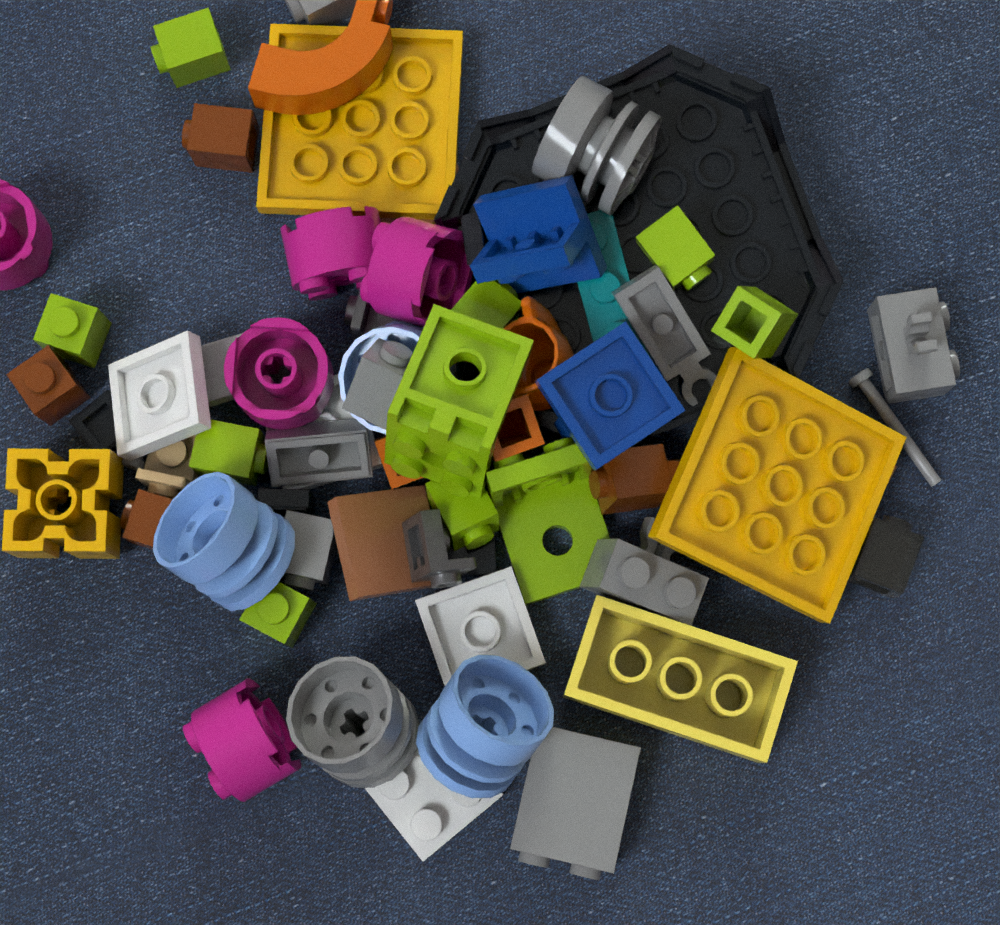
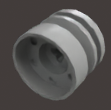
M581 76L569 89L553 116L539 145L531 172L544 181L573 175L575 179L578 173L585 175L580 197L587 204L595 197L601 186L604 185L605 189L598 208L611 216L620 203L634 191L655 151L656 136L662 122V117L649 111L636 129H632L639 110V104L633 101L629 102L617 117L613 119L609 117L614 97L613 91L585 76Z
M356 656L333 657L313 666L296 684L288 701L286 717L291 740L303 755L320 766L335 780L353 788H374L393 780L409 765L417 749L416 739L420 723L414 705L374 664Z

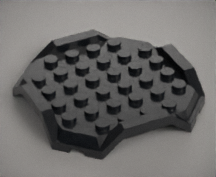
M670 44L627 70L598 81V84L612 90L614 94L609 117L615 119L620 111L631 101L639 104V110L632 129H636L649 111L662 117V122L656 136L655 151L634 191L620 203L612 214L629 279H633L653 266L636 243V236L678 205L715 254L714 261L708 265L712 274L689 291L686 290L683 284L674 290L675 295L711 353L698 362L700 366L707 367L717 376L728 349L735 346L713 333L711 329L737 286H752L759 288L798 313V316L772 358L762 359L799 379L844 280L815 221L786 145L770 87L736 72L731 74L705 62V59ZM566 95L528 110L478 120L462 155L464 158L452 185H449L434 218L435 223L462 231V215L476 213L473 204L480 195L544 181L531 172L533 162L544 134ZM578 173L574 179L579 194L581 193L585 175ZM604 185L601 186L595 197L588 204L582 201L587 214L599 211L598 206L605 189ZM474 275L472 276L471 286L476 281ZM577 282L517 293L519 300L530 296L550 311L557 321L561 333L567 337L574 355L593 343ZM522 310L518 319L524 316ZM679 375L666 381L686 411L644 439L697 420L711 390L707 380L699 379L693 384L692 394L698 402L694 406H691L679 392ZM552 408L534 411L538 425L559 433L554 426L558 416Z

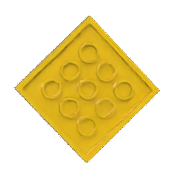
M270 23L269 44L296 51L315 50L335 41L347 26ZM391 28L394 47L390 58L377 79L356 98L337 108L315 114L288 115L264 110L256 202L258 212L261 214L308 215L328 209L351 207L353 216H366L364 206H370L378 209L380 218H400L405 216L414 219L434 220L449 185H452L456 176L463 31Z
M730 347L648 537L820 623L830 624L907 437L767 361L753 359L738 348Z

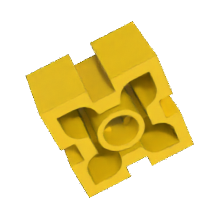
M7 449L5 489L17 495L18 499L17 510H4L3 552L18 558H59L60 546H64V552L79 559H120L121 518L109 512L110 499H122L124 465L122 464L121 457L117 456L111 449H69V461H64L65 459L50 449ZM68 497L72 498L71 505L66 512L61 513L57 511L58 504L66 503Z

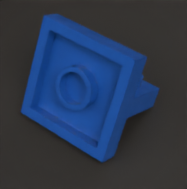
M573 175L480 195L473 204L488 240L470 264L477 284L498 280L500 284H509L516 293L601 278L607 269Z
M626 321L535 381L558 416L554 426L563 439L572 437L594 471L686 411Z

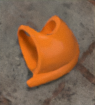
M527 296L520 303L524 316L509 323L503 329L534 340L532 351L514 395L528 394L533 410L543 411L552 407L535 381L574 354L567 337L561 333L557 321L550 311L536 299Z

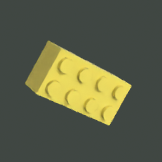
M596 595L563 698L757 763H767L798 661Z

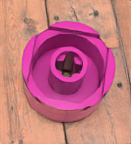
M0 179V290H12L24 286L35 278L41 277L47 271L52 250V232L46 217L31 199L19 188Z
M364 206L366 216H353L351 207L328 209L295 219L297 229L293 231L286 224L282 226L280 231L292 288L300 291L301 294H308L310 301L335 297L338 295L337 287L356 283L357 290H360L361 282L368 273L371 256L374 251L372 236L377 225L381 223L378 209Z
M405 216L397 218L391 223L381 222L377 225L372 236L374 251L371 256L368 273L363 278L360 286L362 301L370 303L372 308L380 315L423 328L434 304L451 310L470 288L473 276L471 268L467 265L463 232Z
M266 318L250 325L251 328L246 330L239 338L236 337L232 342L225 357L224 378L233 399L252 420L268 428L278 430L294 429L317 420L327 406L334 387L333 367L320 340L300 322L288 318ZM285 365L290 376L283 377L282 383L275 384L270 374H278L280 366Z
M250 678L245 679L195 709L191 713V721L183 725V732L189 745L195 752H202L212 769L208 772L210 784L217 795L223 800L233 795L239 801L246 802L301 768L300 759L291 761L289 753L295 750L297 746L291 740L285 720L270 698L260 702L252 693L260 688V686Z

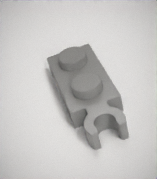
M655 264L611 293L663 378L669 381L679 375V392L691 406H694L698 402L692 394L693 384L699 379H705L712 388L716 379V375L710 369L700 366L698 363L711 353L662 271Z

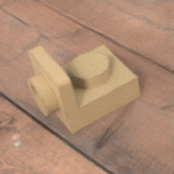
M196 435L147 454L144 469L137 468L135 479L148 486V492L173 499L187 484L198 477V474L189 467Z

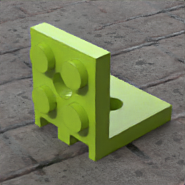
M434 304L387 412L384 463L391 465L395 472L404 477L417 479L421 476L438 482L445 491L453 495L466 497L470 494L481 498L487 483L486 472L490 471L497 436L532 351L534 340ZM465 361L475 365L480 374L471 381H461L451 374L450 368L457 362Z
M572 437L545 445L543 447L545 454L525 460L523 454L519 453L494 462L495 470L486 472L488 494L498 512L499 527L525 606L581 588L580 584L597 539H610L598 500L593 498L590 491L589 475L591 474L592 467L574 443ZM553 528H561L567 531L572 538L570 550L563 555H552L547 552L542 542L547 531Z

